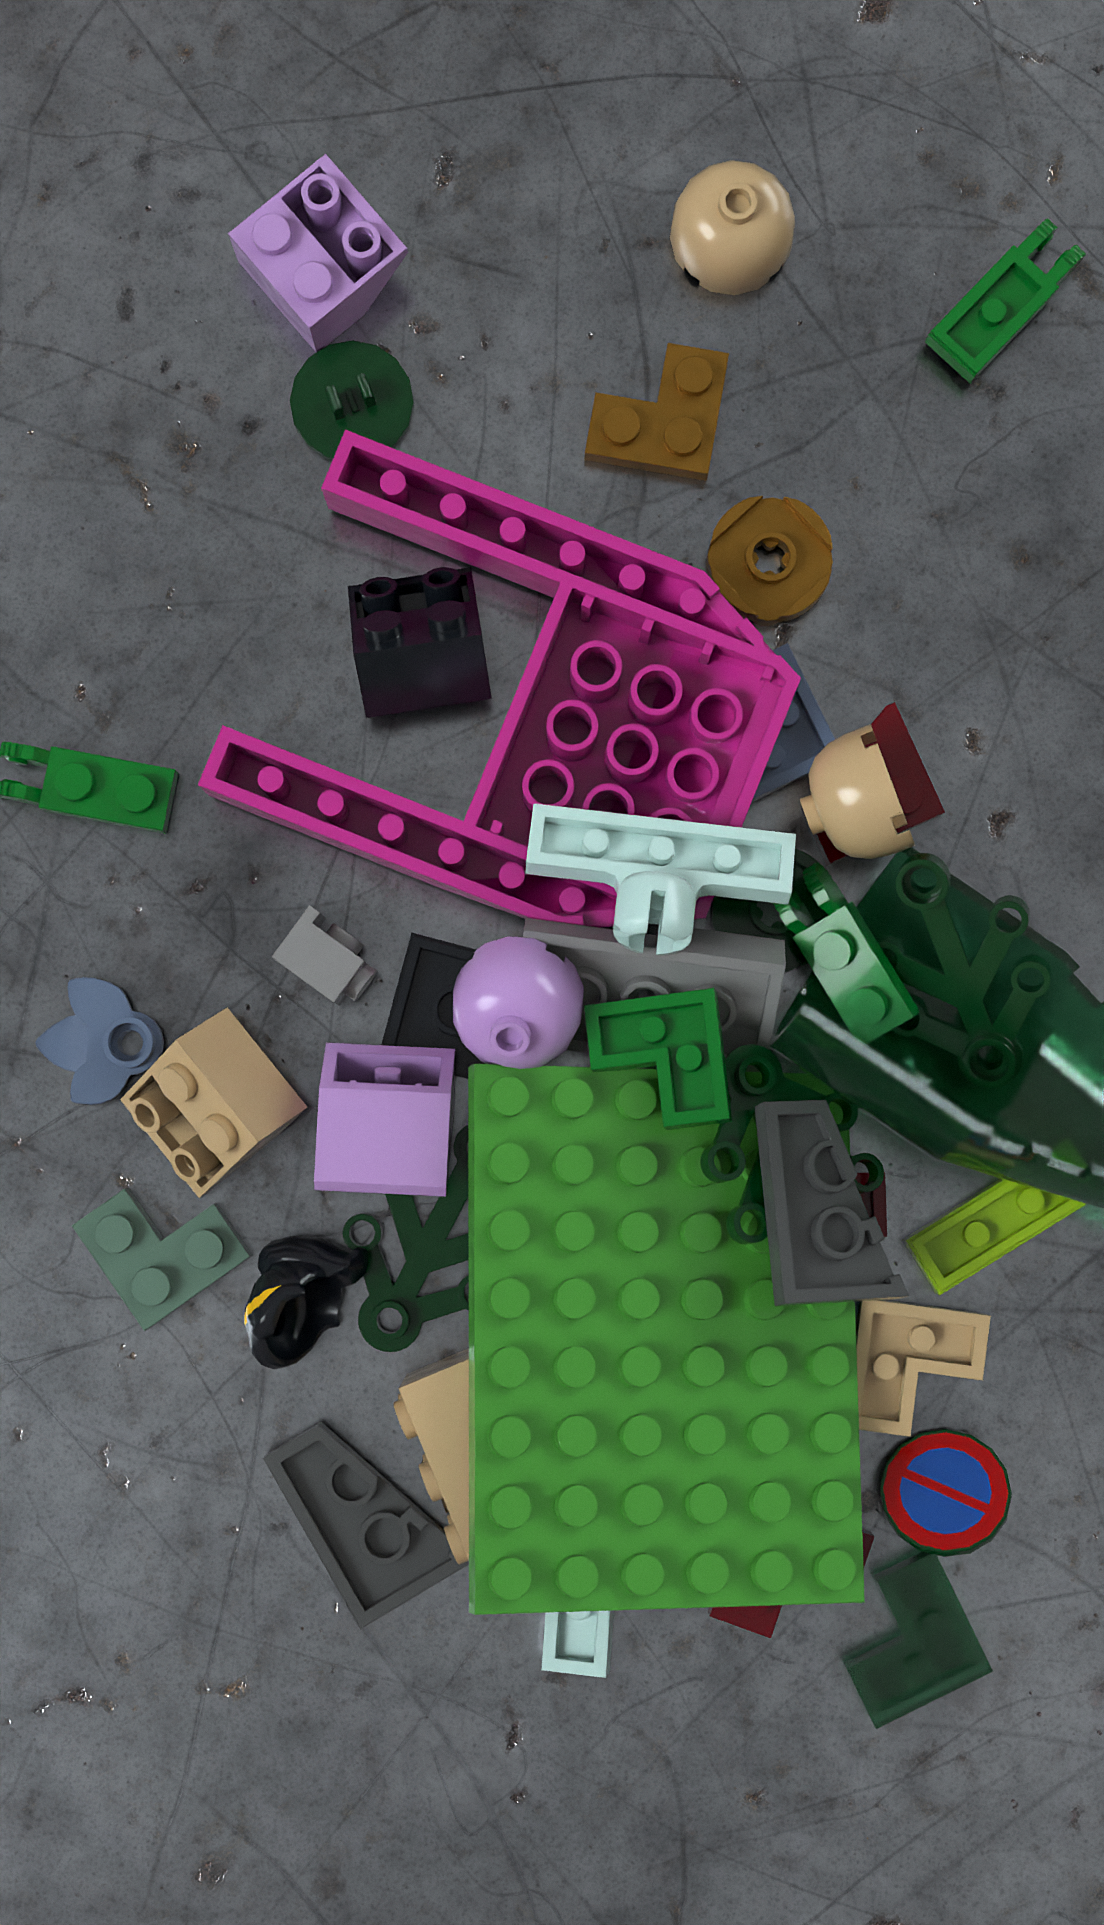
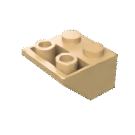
M228 1007L176 1039L120 1099L130 1111L135 1123L150 1136L170 1161L175 1173L182 1180L186 1181L199 1198L208 1193L271 1142L307 1108V1105Z

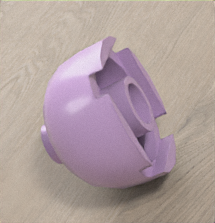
M508 936L483 944L474 952L473 958L461 968L453 989V1023L462 1043L481 1062L517 1069L538 1068L549 1064L567 1050L581 1023L584 986L575 965L566 956L563 962L557 955L546 951V943L535 938Z

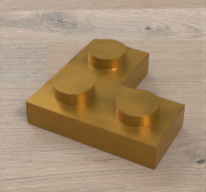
M668 343L657 403L595 392L584 460L707 481L729 353Z

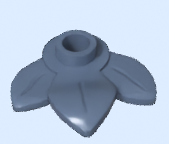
M75 978L68 982V997L75 1015L68 1016L52 1025L38 1037L35 1043L39 1051L53 1064L65 1070L75 1072L70 1090L72 1102L89 1105L102 1104L118 1096L131 1075L146 1072L157 1061L163 1052V1034L158 1024L151 1017L132 1011L130 1003L121 988L96 978ZM136 1031L143 1039V1046L139 1053L130 1056L124 1052L122 1040L127 1033Z

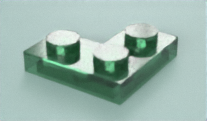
M920 1552L873 1575L902 1635L845 1662L844 1665L876 1729L993 1672L937 1555Z

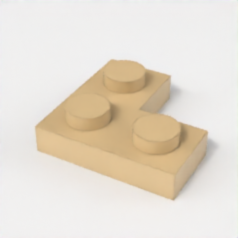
M889 1300L860 1301L856 1319L859 1430L911 1437L918 1372L983 1381L991 1316L984 1313Z

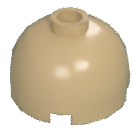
M730 160L709 165L689 180L674 206L670 240L676 262L683 271L686 268L691 276L700 280L699 285L710 292L738 295L758 290L769 282L770 277L778 272L781 266L783 267L790 255L795 228V216L789 193L774 174L755 163Z
M871 724L829 742L815 756L808 773L811 795L800 798L804 814L813 835L825 831L837 850L850 857L865 859L892 855L915 846L910 830L897 834L896 829L907 825V821L878 743L865 748V745L877 741Z

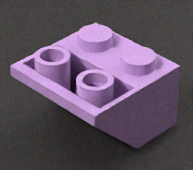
M326 154L228 233L240 265L315 352L329 345L365 315L408 253L407 247Z
M326 1043L319 1085L314 1190L446 1197L455 1105V1049Z

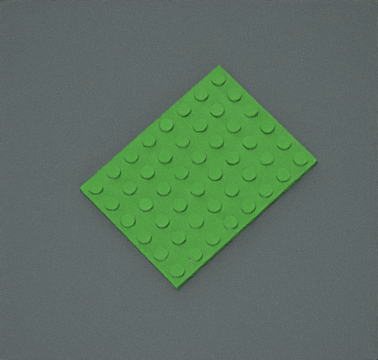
M473 1064L468 1067L469 1613L474 1615L865 1603L855 1302L775 1306L768 1236L757 1243L740 1244L730 1237L726 1227L728 1214L739 1205L759 1149L755 1120L752 1116L739 1146L743 1150L746 1159L742 1174L738 1178L724 1183H716L709 1180L702 1172L700 1159L703 1151L713 1144L720 1124L666 1130L663 1127L657 1069L636 1068L621 1071L593 1072L591 1067L542 1066L538 1068L517 1069L499 1064ZM745 1072L747 1082L751 1086L759 1088L762 1083L761 1073ZM783 1073L785 1078L823 1095L835 1092H842L848 1095V1075ZM830 1102L829 1108L836 1124H840L843 1120L842 1109L835 1102ZM848 1129L840 1132L850 1155V1132ZM718 1150L714 1157L715 1166L721 1173L727 1174L731 1169L730 1156L726 1152ZM744 1212L740 1220L741 1228L746 1234L752 1236L757 1230V1220L752 1213Z

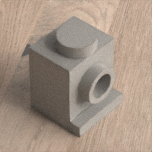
M309 905L272 955V958L335 1004L340 1006L347 996L356 1001L369 986L377 970L357 956L364 945L334 923L326 933L319 927L326 918Z

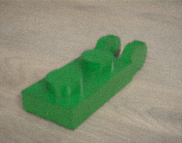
M1048 218L1018 248L1013 245L931 330L925 340L928 346L969 383L991 363L1054 297L1059 289V285L1086 256V253L1076 244L1057 259L1047 274L1036 266L1031 259L1037 252L1045 249L1053 239L1054 233L1058 228Z
M5 741L1 743L0 757L6 758L8 762L20 765L31 764L47 767L42 789L24 785L14 780L4 779L0 781V798L38 805L45 812L157 833H167L179 774L175 769L51 746L49 751L25 744Z
M815 862L804 869L802 872L804 874L803 878L817 905L828 914L827 917L815 923L799 895L795 892V889H792L788 904H772H774L775 910L779 912V916L785 926L796 934L793 939L861 1048L910 1020L919 1011L853 901L847 902L836 882L833 881L832 876L828 873V870L823 865H820L819 862Z

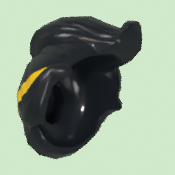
M296 1235L274 1240L263 1247L258 1258L260 1277L254 1283L244 1314V1324L249 1336V1347L253 1356L261 1365L274 1370L293 1365L313 1349L324 1331L340 1326L338 1312L341 1308L343 1297L342 1288L356 1283L366 1274L368 1267L367 1249L357 1247L349 1253L321 1237Z

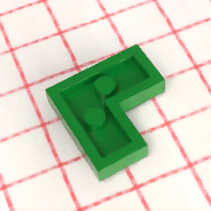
M714 988L584 1005L591 1071H621L657 1066L663 1127L666 1130L732 1122L718 996Z

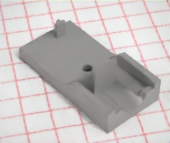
M526 918L523 937L535 938L546 943V951L557 955L563 962L566 956L575 965L584 986L581 1023L567 1050L589 1053L584 1005L640 998L638 992L644 989L653 991L655 996L708 988H714L718 996L725 1057L732 1050L747 1044L760 1045L770 1050L786 968L785 940L693 928L692 939L689 945L684 950L669 955H656L658 935L645 934L642 954L622 946L614 937L613 929ZM748 1065L745 1072L760 1071L755 1066Z

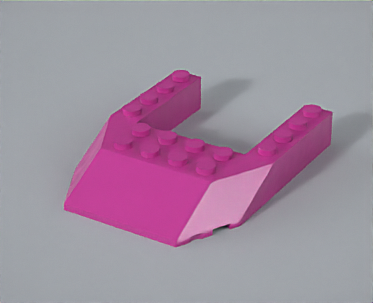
M345 429L321 487L328 509L554 598L464 821L224 725H222L198 786L210 797L443 890L522 918L598 928L613 927L617 897L614 887L599 882L525 874L533 804L742 828L801 677L781 655H776L764 642L763 635L719 592L720 588L705 571ZM708 895L697 899L694 920L706 918L714 896Z

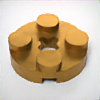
M757 496L737 503L719 520L713 531L706 559V568L709 577L720 588L719 592L743 618L752 620L757 625L772 626L778 622L799 617L812 608L820 599L829 583L833 564L831 553L833 547L827 526L820 516L805 503L788 497H784L781 500L773 497L762 499L763 496ZM761 545L768 551L775 549L777 546L780 547L785 553L780 561L784 570L778 574L771 570L765 573L758 570L756 564L759 557L755 549Z

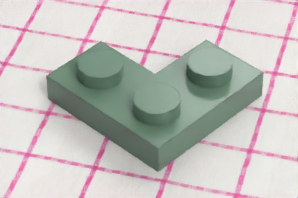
M125 1188L72 1225L144 1331L150 1329L253 1256L217 1203L208 1207L166 1238H163L131 1190Z

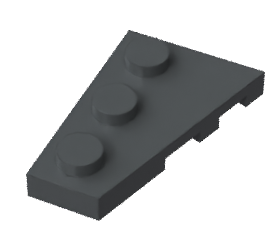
M827 1101L763 1102L755 1106L775 1306L887 1300L908 1297L909 1294L901 1275L893 1274L880 1243L885 1238L875 1216L869 1217L854 1182L858 1174Z
M322 1422L263 1457L264 1462L360 1629L469 1565V1561L460 1565L457 1563L449 1546L445 1531Z

